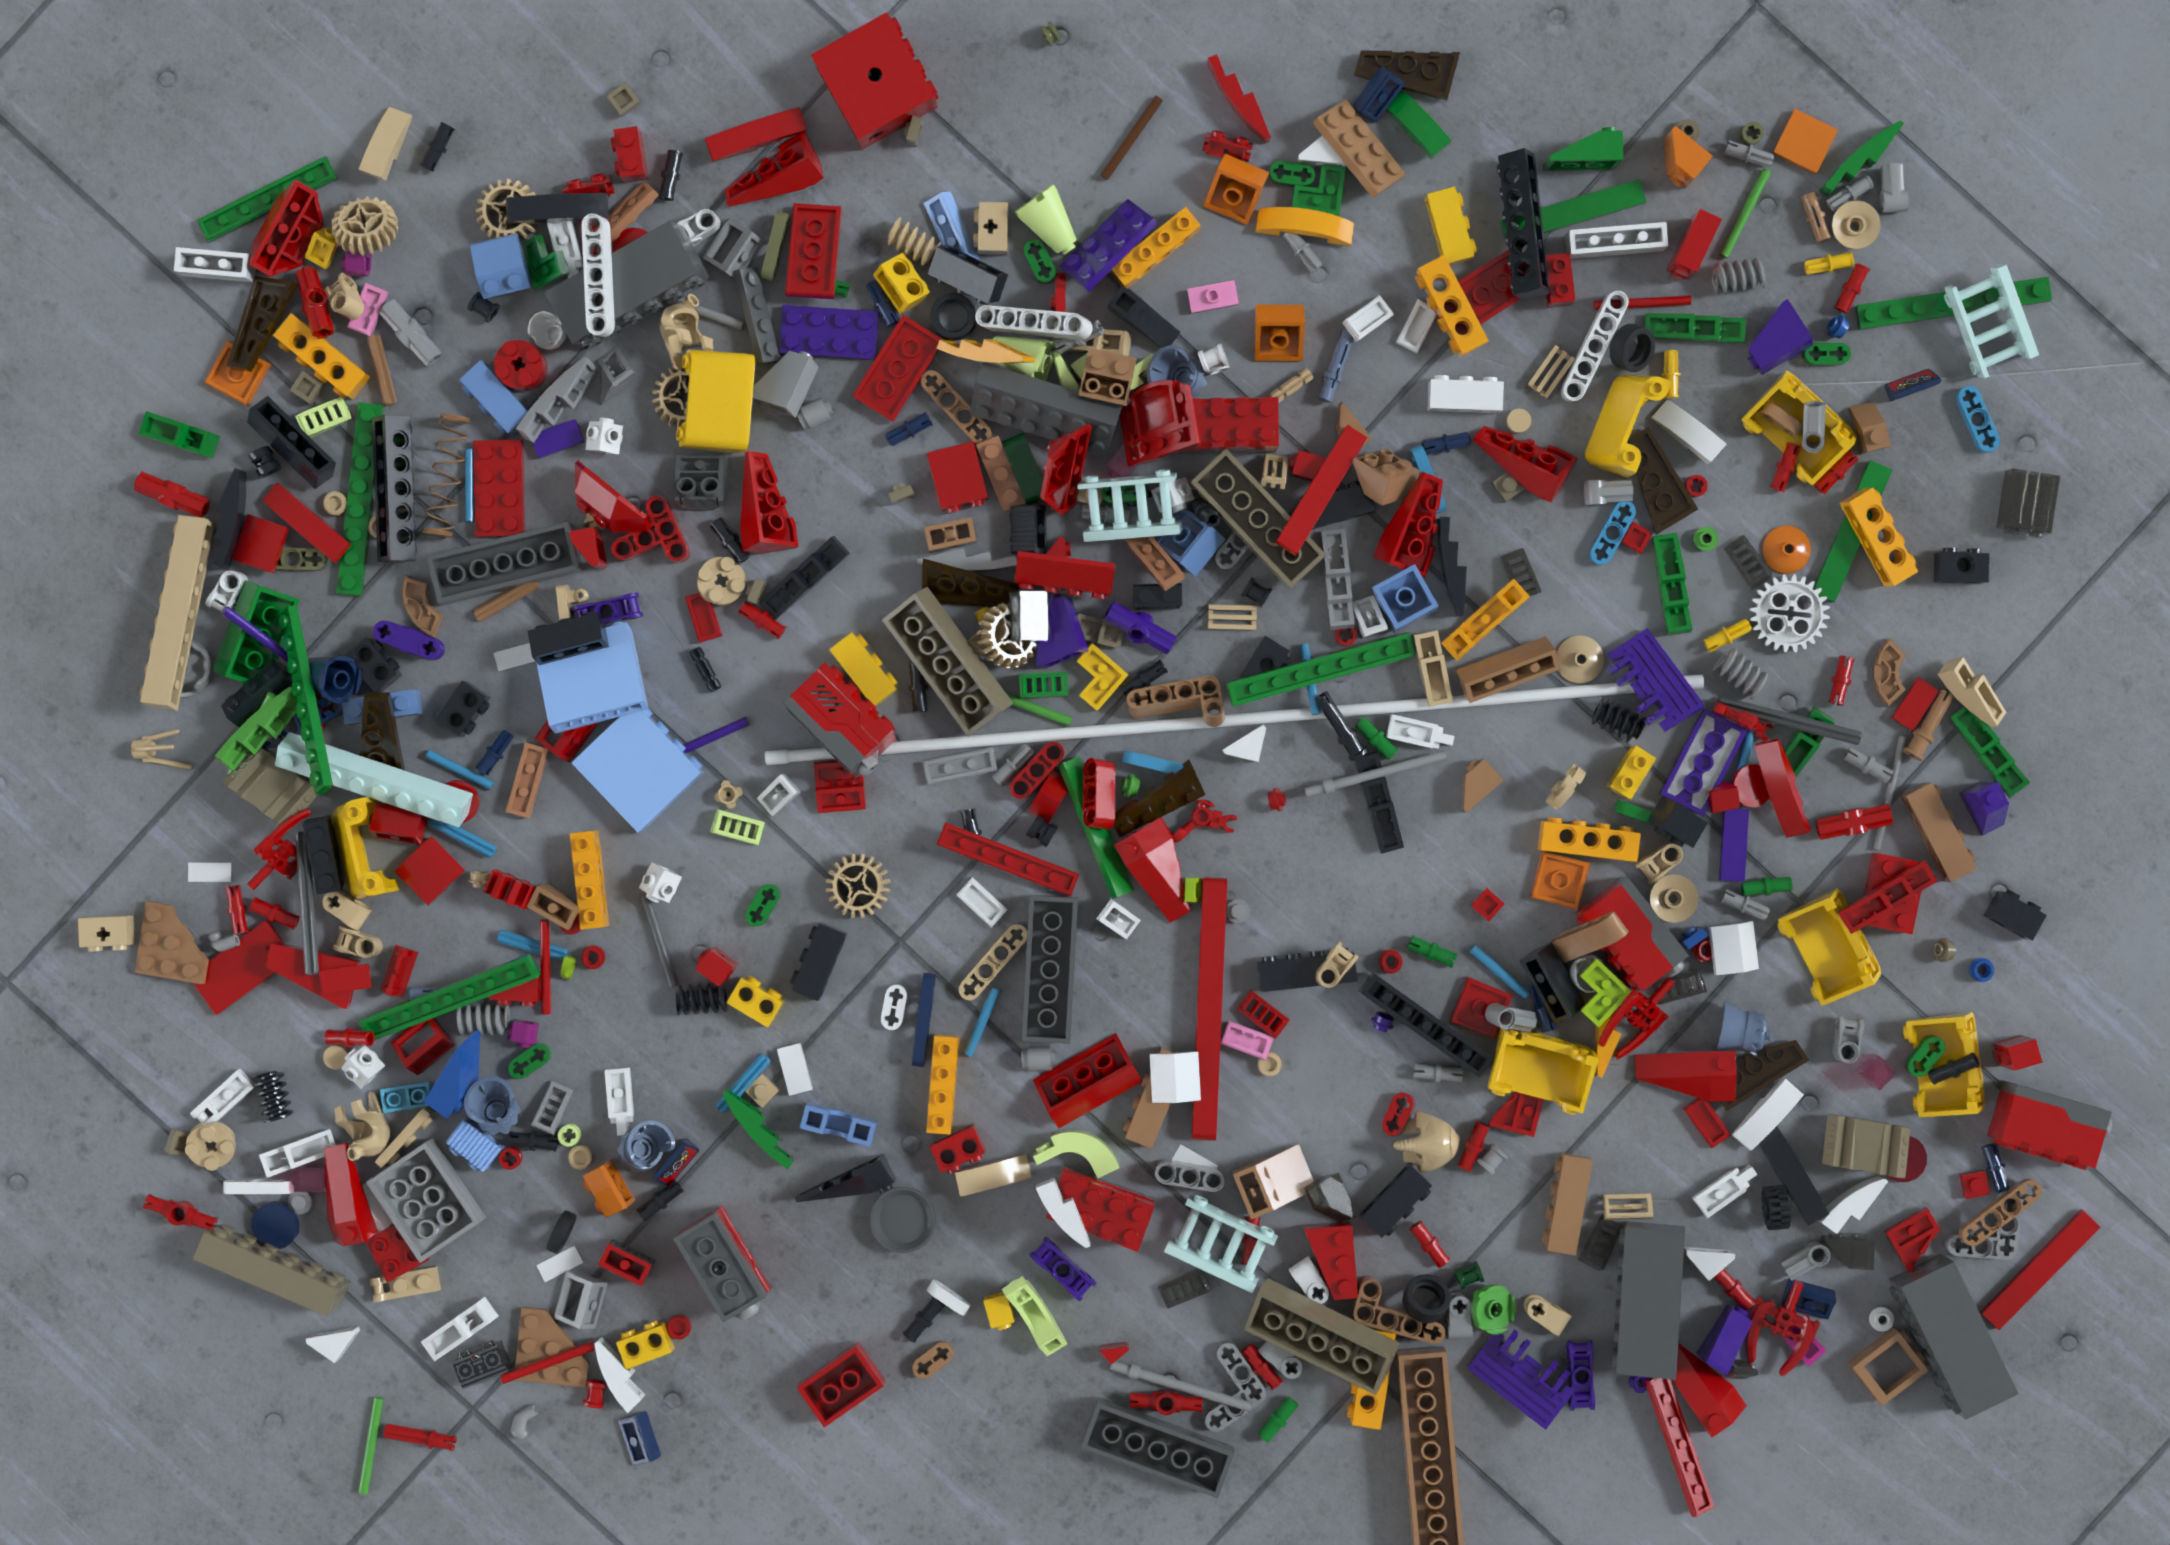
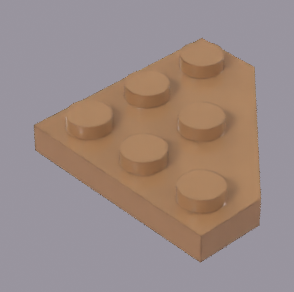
M146 901L135 973L205 984L209 960L204 952H201L195 944V939L187 926L183 925L177 917V911L173 905Z
M524 1306L521 1308L515 1369L576 1347L574 1341L565 1330L552 1318L553 1316L548 1309ZM583 1354L516 1380L587 1387L590 1361Z

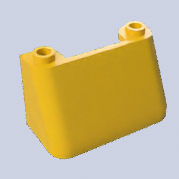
M687 350L686 354L682 357V368H685L686 373L689 374L686 422H683L682 426H678L676 432V440L679 441V447L732 454L746 451L750 437L755 372L754 355Z
M1785 371L1741 419L1744 422L1742 424L1749 433H1762L1783 453L1787 442L1801 446L1802 449L1795 463L1796 475L1802 482H1809L1811 485H1814L1855 444L1857 438L1855 431L1827 405L1825 411V442L1823 448L1816 453L1807 452L1803 448V429L1795 438L1786 434L1761 416L1759 411L1767 401L1775 404L1803 425L1804 402H1823L1789 371ZM1810 435L1807 438L1813 443L1820 440L1816 435Z
M1629 374L1619 375L1615 378L1585 450L1586 461L1594 467L1625 479L1635 474L1642 456L1639 449L1634 445L1628 444L1627 441L1638 413L1648 400H1662L1667 395L1672 381L1657 376Z
M369 797L351 800L336 807L331 815L349 894L355 899H366L400 891L397 879L387 878L383 874V870L370 871L360 826L371 823V816L375 805L380 803L378 800Z
M1838 888L1780 916L1777 923L1778 929L1783 936L1786 935L1789 939H1794L1814 978L1813 987L1810 988L1812 996L1816 1001L1819 1000L1821 1006L1875 985L1881 976L1879 963L1862 930L1859 929L1851 934L1838 912L1849 906L1845 896Z
M1973 1012L1907 1020L1906 1025H1903L1904 1038L1909 1039L1910 1044H1913L1914 1049L1924 1037L1929 1035L1942 1039L1945 1044L1943 1055L1931 1070L1947 1064V1060H1956L1972 1052L1975 1053L1980 1063V1067L1966 1071L1956 1079L1952 1077L1936 1085L1930 1081L1928 1073L1925 1076L1917 1077L1919 1091L1917 1092V1097H1913L1914 1111H1918V1117L1978 1114L1985 1108L1986 1098ZM1930 1042L1928 1046L1930 1050L1935 1052L1937 1050L1935 1047L1936 1042ZM1915 1061L1916 1069L1921 1070L1920 1062Z
M1500 1028L1488 1081V1089H1491L1493 1094L1505 1096L1506 1093H1511V1091L1557 1102L1565 1113L1575 1115L1576 1112L1583 1114L1599 1057L1593 1048L1583 1044L1533 1031L1526 1032Z

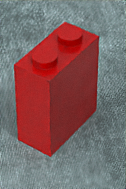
M1699 209L1690 218L1666 269L1671 272L1670 275L1680 281H1684V279L1689 280L1697 273L1722 221L1721 218L1702 209Z
M974 441L927 453L942 511L947 510V514L961 511V507L970 504L971 508L985 505L984 501L989 500Z

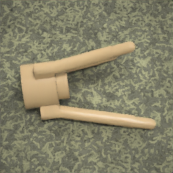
M179 729L151 736H142L141 740L132 741V756L134 759H142L143 763L152 762L179 768H193L190 764L152 757L155 756L156 750L174 748L172 744L156 745L154 740L178 734L180 732Z

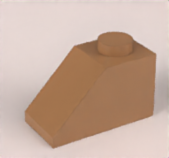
M1874 402L1849 408L1853 428L1857 434L1856 440L1860 455L1891 446L1886 423Z
M1474 759L1465 767L1467 772L1463 775L1461 800L1463 812L1467 813L1503 782V779L1485 759L1480 761Z
M547 883L536 887L527 905V908L566 930H570L580 910L567 894Z

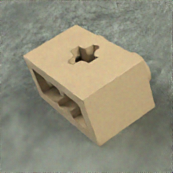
M979 202V209H974V223L978 224V233H974L973 246L978 248L979 255H1008L1009 205L1007 202ZM989 224H994V228H996L993 229V234H989L988 230L985 229L989 228Z
M134 915L78 918L79 947H88V952L103 951V946H112V950H127V945L135 944ZM104 931L110 932V936H104Z

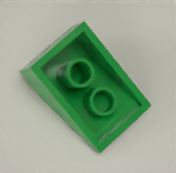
M1615 127L1601 128V131H1597L1550 155L1543 165V171L1615 170L1623 161V131H1616Z

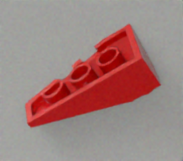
M805 131L783 142L777 147L780 151L770 159L767 157L763 158L757 170L753 173L750 171L746 172L726 188V204L731 207L803 190L809 186L816 185L823 179L822 165Z
M1483 426L1473 439L1480 448L1529 492L1550 503L1561 491L1578 460L1577 457L1558 447L1551 445L1548 446V449L1534 445V440H1516L1510 433Z
M752 451L745 452L740 519L742 549L744 552L764 554L798 548L796 524L793 517H789L785 508L787 502L785 497L780 495L777 488L778 479L768 454Z
M1422 471L1382 533L1373 558L1404 570L1415 564L1421 576H1426L1434 556L1435 547L1432 546L1433 534L1437 532L1438 524H1435L1436 511L1440 508L1443 479Z
M1162 817L1122 839L1114 847L1127 868L1171 923L1191 912L1190 903L1185 902V883L1181 877V866L1176 856L1174 837Z
M1735 1051L1634 1055L1635 1079L1709 1102L1735 1101L1737 1078Z
M347 1142L324 1148L327 1221L334 1241L343 1247L363 1243L378 1232L355 1163L348 1158L347 1150L349 1146Z

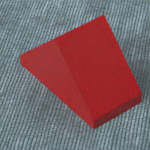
M1052 770L1028 810L1035 816L1043 817L1047 823L1050 822L1068 792L1061 774Z

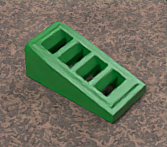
M1067 672L1019 674L1020 698L1069 696ZM1056 677H1061V691L1056 690ZM1037 678H1041L1042 692H1037ZM1046 678H1051L1052 692H1047ZM1027 679H1032V693L1027 691Z

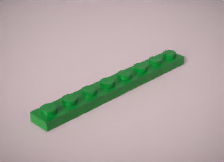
M2049 277L2013 282L2021 306L2052 301ZM1992 287L1962 300L1966 314L1997 301L2000 295L1998 289ZM1946 292L1855 306L1858 330L1955 315L1952 308H1949L1945 301L1944 295L1947 294Z
M358 402L343 537L351 546L340 558L336 591L338 594L363 596L370 535L368 525L372 518L375 492L372 417L383 415L384 406L380 404Z
M287 606L280 614L278 623L283 631V648L287 651L288 656L287 669L292 676V693L296 696L297 701L296 714L301 721V738L305 741L306 746L305 759L311 771L310 784L314 787L315 795L325 794L333 786L298 607Z
M1410 632L1397 634L1226 682L1231 706L1235 707L1413 657L1415 652Z
M529 953L363 1017L358 1022L363 1031H372L375 1040L534 980L540 976V973Z

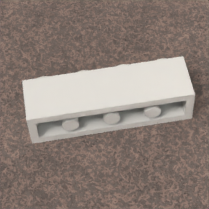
M1659 222L1569 230L1565 235L1566 253L1570 252L1571 259L1661 252L1668 247L1667 223Z

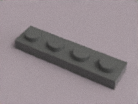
M739 268L733 272L757 365L777 363L781 358L758 268Z

